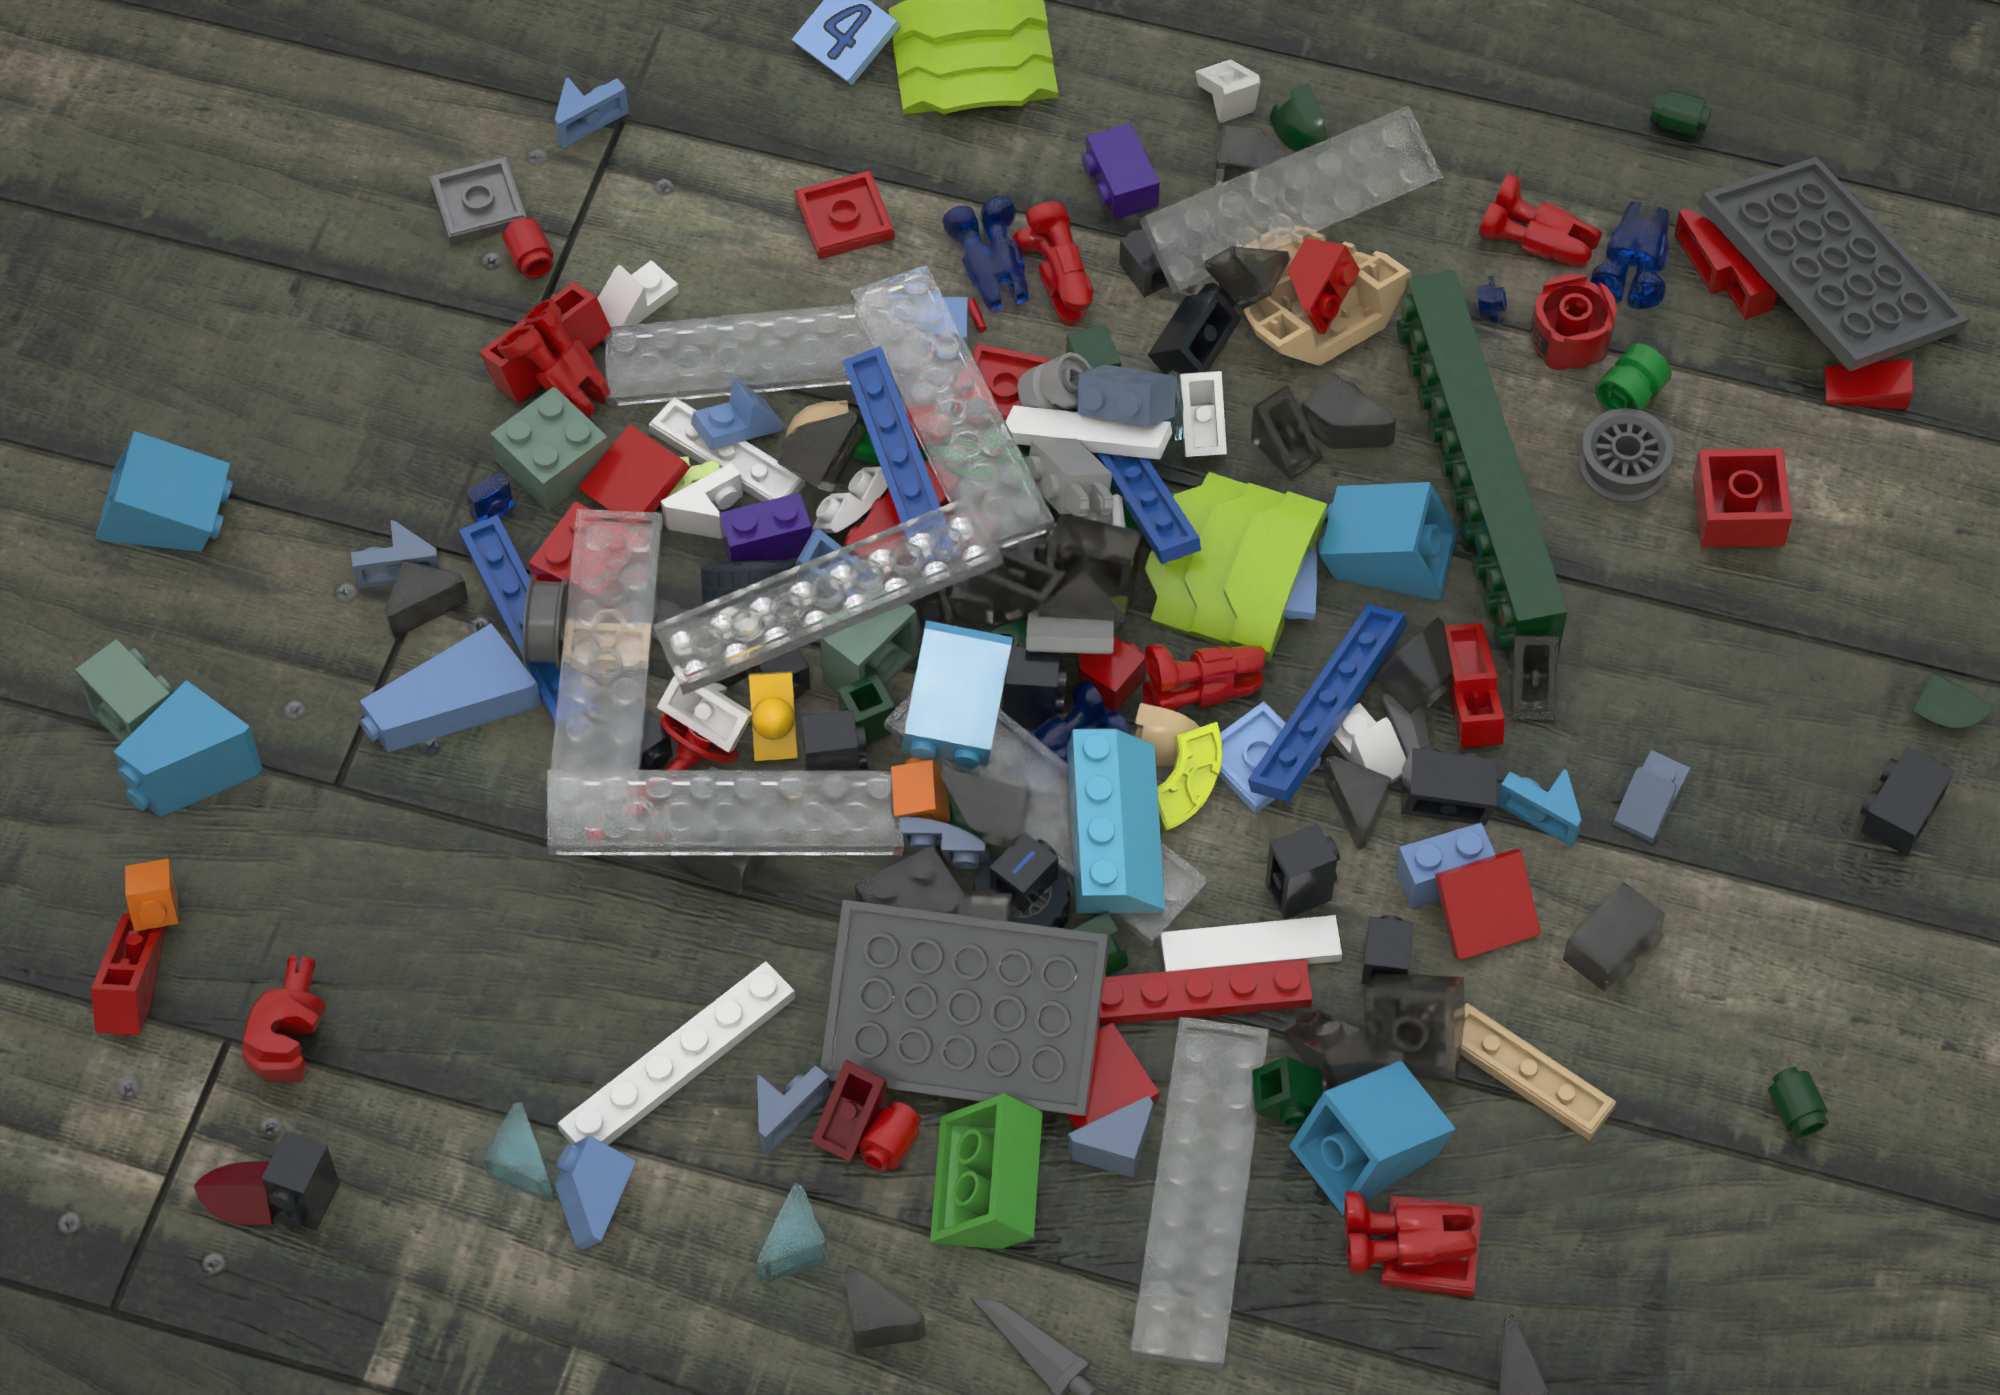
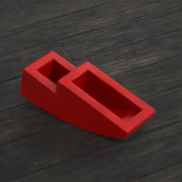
M1687 208L1680 210L1674 236L1710 294L1726 290L1744 320L1773 310L1777 297L1776 290L1761 276L1744 255L1736 249L1723 232L1709 219Z
M1482 622L1440 626L1446 679L1460 747L1504 744L1505 717L1497 692L1498 676Z

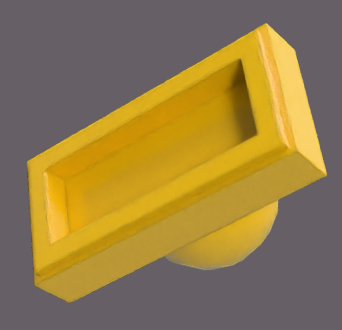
M792 671L749 674L754 761L798 758Z

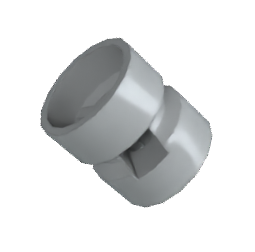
M1069 352L1025 371L1018 383V394L1022 406L1062 411L1077 407L1079 373L1091 370L1092 367L1079 354Z

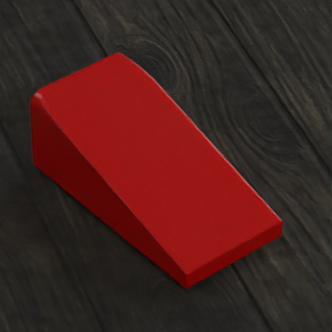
M1911 360L1879 361L1853 371H1849L1844 365L1825 367V404L1908 410L1913 394Z

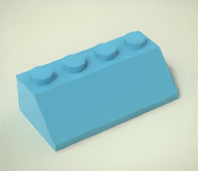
M1073 729L1067 747L1076 914L1105 913L1107 911L1109 913H1164L1165 899L1155 745L1118 729Z

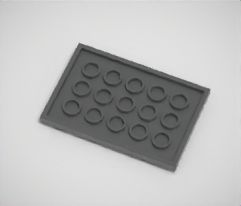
M1817 157L1705 192L1697 204L1849 371L1963 331L1969 321V318Z
M842 900L820 1069L828 1075L829 1080L836 1081L844 1061L849 1060L887 1079V1088L974 1101H984L1005 1093L1039 1110L1086 1116L1088 1113L1110 935Z

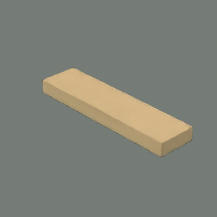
M1468 1003L1465 1004L1441 1035L1440 1042L1589 1141L1615 1109V1100Z

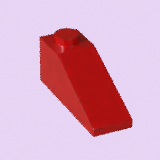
M122 913L91 987L95 1033H110L117 1036L141 1034L151 1008L166 926L134 932L130 914Z

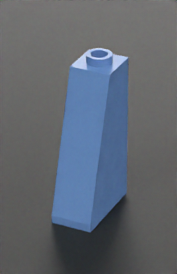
M491 623L360 700L364 718L360 720V724L372 742L379 740L386 751L391 752L535 709L541 705V699L536 680Z

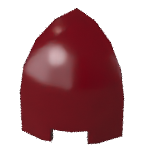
M270 1161L231 1163L210 1171L202 1176L194 1185L199 1201L211 1214L226 1222L242 1225H272L275 1214L261 1180Z

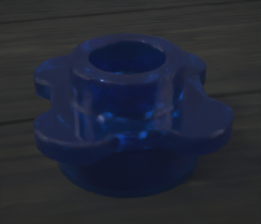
M1489 276V285L1478 286L1479 310L1482 318L1494 317L1495 324H1500V312L1507 311L1506 292L1504 287L1497 288L1494 276Z

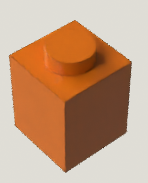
M917 757L906 760V764L891 766L894 817L898 820L899 817L905 816L931 819L943 823L950 822L947 772L933 759Z
M169 858L125 866V897L134 932L179 924L178 892Z

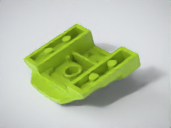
M905 0L889 8V15L900 24L899 29L891 39L903 115L933 111L948 114L989 106H1023L1028 101L1058 98L1044 0Z
M1209 472L1201 486L1174 494L1173 496L1200 537L1201 551L1161 564L1151 549L1145 566V573L1157 596L1151 616V623L1228 648L1261 646L1265 650V660L1271 662L1285 625V609L1309 549L1314 550L1328 513L1327 504L1289 491L1283 494L1249 482L1245 484Z

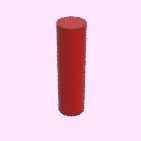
M971 298L968 300V310L977 331L983 333L987 330V326L976 300Z

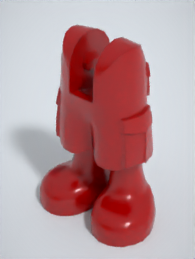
M1509 173L1501 184L1495 203L1492 202L1489 205L1479 228V236L1486 240L1504 239L1521 243L1523 252L1539 256L1543 259H1554L1555 262L1568 267H1585L1592 257L1591 250L1597 248L1602 237L1600 230L1550 202H1541L1538 209L1525 202L1521 197L1520 179ZM1516 222L1528 225V227L1522 226Z
M1054 201L1041 203L1026 213V220L1029 226L1018 230L1012 238L1019 251L1023 253L1040 252L1046 262L1039 264L1038 269L1042 283L1047 290L1046 293L1051 298L1062 323L1072 326L1080 322L1086 310L1091 306L1094 293L1093 285H1091L1088 275L1085 274L1078 246L1076 243H1073L1070 217L1064 204Z
M552 299L544 300L525 315L524 322L527 325L507 334L499 342L497 349L508 359L525 356L532 360L538 366L535 377L542 387L547 391L552 387L558 389L589 419L595 414V408L588 397L598 403H605L611 395L607 380L594 366L595 362L592 355L589 354L578 338L569 339L561 322L562 315L559 306ZM541 335L546 337V339L555 348V350H553L552 353L546 346L544 339Z
M1160 644L1149 645L1145 648V666L1151 681L1143 683L1142 695L1144 704L1172 711L1195 703L1199 708L1224 703L1233 697L1236 699L1250 696L1253 692L1263 687L1264 675L1259 670L1265 665V650L1261 646L1232 648L1217 646L1216 648L1196 649L1191 654L1189 662L1175 661L1168 649Z
M1345 1191V1239L1347 1240V1263L1350 1274H1362L1373 1264L1397 1259V1264L1401 1265V1267L1427 1266L1436 1263V1261H1457L1460 1258L1471 1256L1477 1252L1476 1236L1464 1231L1475 1224L1473 1209L1470 1207L1432 1205V1203L1424 1201L1397 1202L1393 1213H1382L1370 1210L1366 1206L1364 1197L1360 1192ZM1395 1234L1397 1237L1396 1240L1369 1239L1370 1236Z

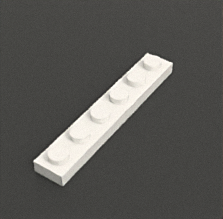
M765 961L558 1122L559 1131L572 1144L590 1135L609 1145L795 999V991Z

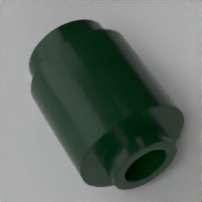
M1669 89L1668 93L1658 91L1650 121L1658 123L1659 128L1696 137L1698 130L1706 131L1712 108L1705 107V98Z
M1791 1067L1777 1073L1772 1078L1774 1083L1768 1088V1092L1785 1128L1792 1130L1795 1138L1807 1137L1828 1125L1829 1122L1825 1116L1828 1109L1809 1071H1798L1797 1067Z

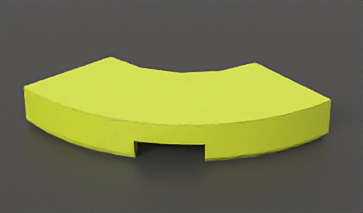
M1217 722L1174 737L1177 755L1173 771L1164 783L1157 786L1159 818L1161 820L1159 822L1163 833L1177 827L1192 817L1207 801L1215 785L1222 762V740Z

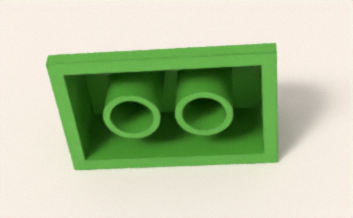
M1003 1093L940 1117L931 1243L945 1246L1003 1249L1034 1238L1042 1111Z

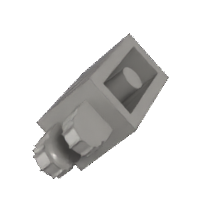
M1077 439L1031 441L1030 453L1024 462L1025 479L1059 514H1073L1076 517L1087 516V513H1097L1099 516L1110 515L1113 508V498L1110 493L1112 473Z

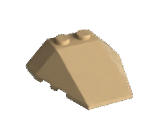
M1282 223L1220 258V266L1227 279L1238 282L1237 284L1241 290V296H1239L1238 301L1257 337L1280 354L1321 366L1386 327L1400 300V296L1403 295L1406 289L1407 278L1412 277L1411 271L1385 253L1375 251L1373 256L1356 251L1355 244L1344 241L1342 244L1347 246L1360 271L1356 282L1349 289L1337 316L1332 320L1326 333L1319 334L1304 312L1287 270L1305 238L1325 241V236Z

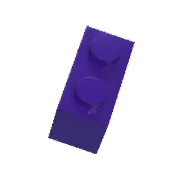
M1131 123L1086 136V153L1082 154V164L1087 176H1093L1097 183L1096 193L1101 206H1108L1114 220L1159 207L1160 182Z
M801 493L719 513L722 541L729 561L753 559L785 561L797 558L812 534V526Z

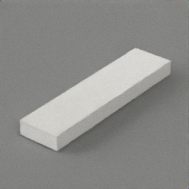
M675 397L649 423L650 433L700 464L709 461H719V466L722 468L732 462L741 473L742 490L761 502L799 493L805 486V477L747 441L710 450L691 425L693 412L697 410Z
M1013 405L1000 432L1002 443L1031 446L1032 440L1077 439L1093 453L1160 460L1172 435L1171 422L1162 421L1148 427L1079 415L1078 412Z
M1336 915L1160 932L1164 972L1306 959L1308 965L1339 962L1342 959Z

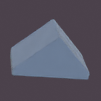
M1150 1096L1069 1133L1068 1154L1071 1159L1134 1178L1152 1124L1153 1101Z

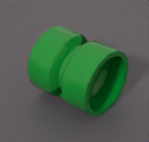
M1641 343L1631 344L1615 362V366L1611 367L1595 385V393L1597 399L1607 411L1618 408H1632L1644 411L1649 405L1650 398H1654L1670 381L1672 371L1665 358L1655 349Z

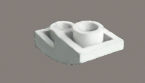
M881 466L865 467L858 471L849 483V493H835L826 497L816 511L818 518L812 530L814 531L819 528L824 533H837L863 516L888 487Z

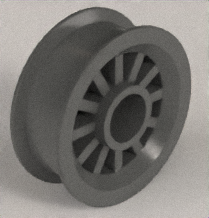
M1618 408L1606 411L1595 417L1584 432L1582 448L1579 454V469L1582 478L1597 494L1613 501L1637 502L1647 499L1664 486L1669 476L1670 464L1674 454L1672 436L1659 419L1647 412L1632 408Z
M532 574L530 577L523 620L522 652L525 668H529L531 662L555 664L558 671L562 669L566 623L569 622L570 585L567 576H564L562 582L538 581L536 574Z

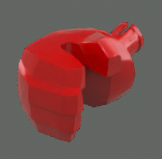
M298 955L288 957L283 989H271L263 992L252 1006L247 1017L243 1035L242 1058L247 1068L265 1081L290 1083L300 1082L305 1078L307 1064L301 1056L302 1048L300 1043L282 1034L305 1035L314 1033L326 1010V1004L323 1000L309 994L313 970L316 966V962L311 958L302 956L300 965L297 964Z

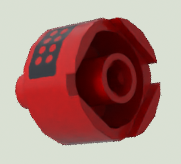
M1564 274L1549 280L1543 286V291L1537 295L1530 328L1531 342L1538 354L1544 358L1545 364L1549 368L1554 370L1584 368L1606 358L1612 339L1617 307L1615 297L1608 287L1601 282L1597 286L1587 281L1588 276Z

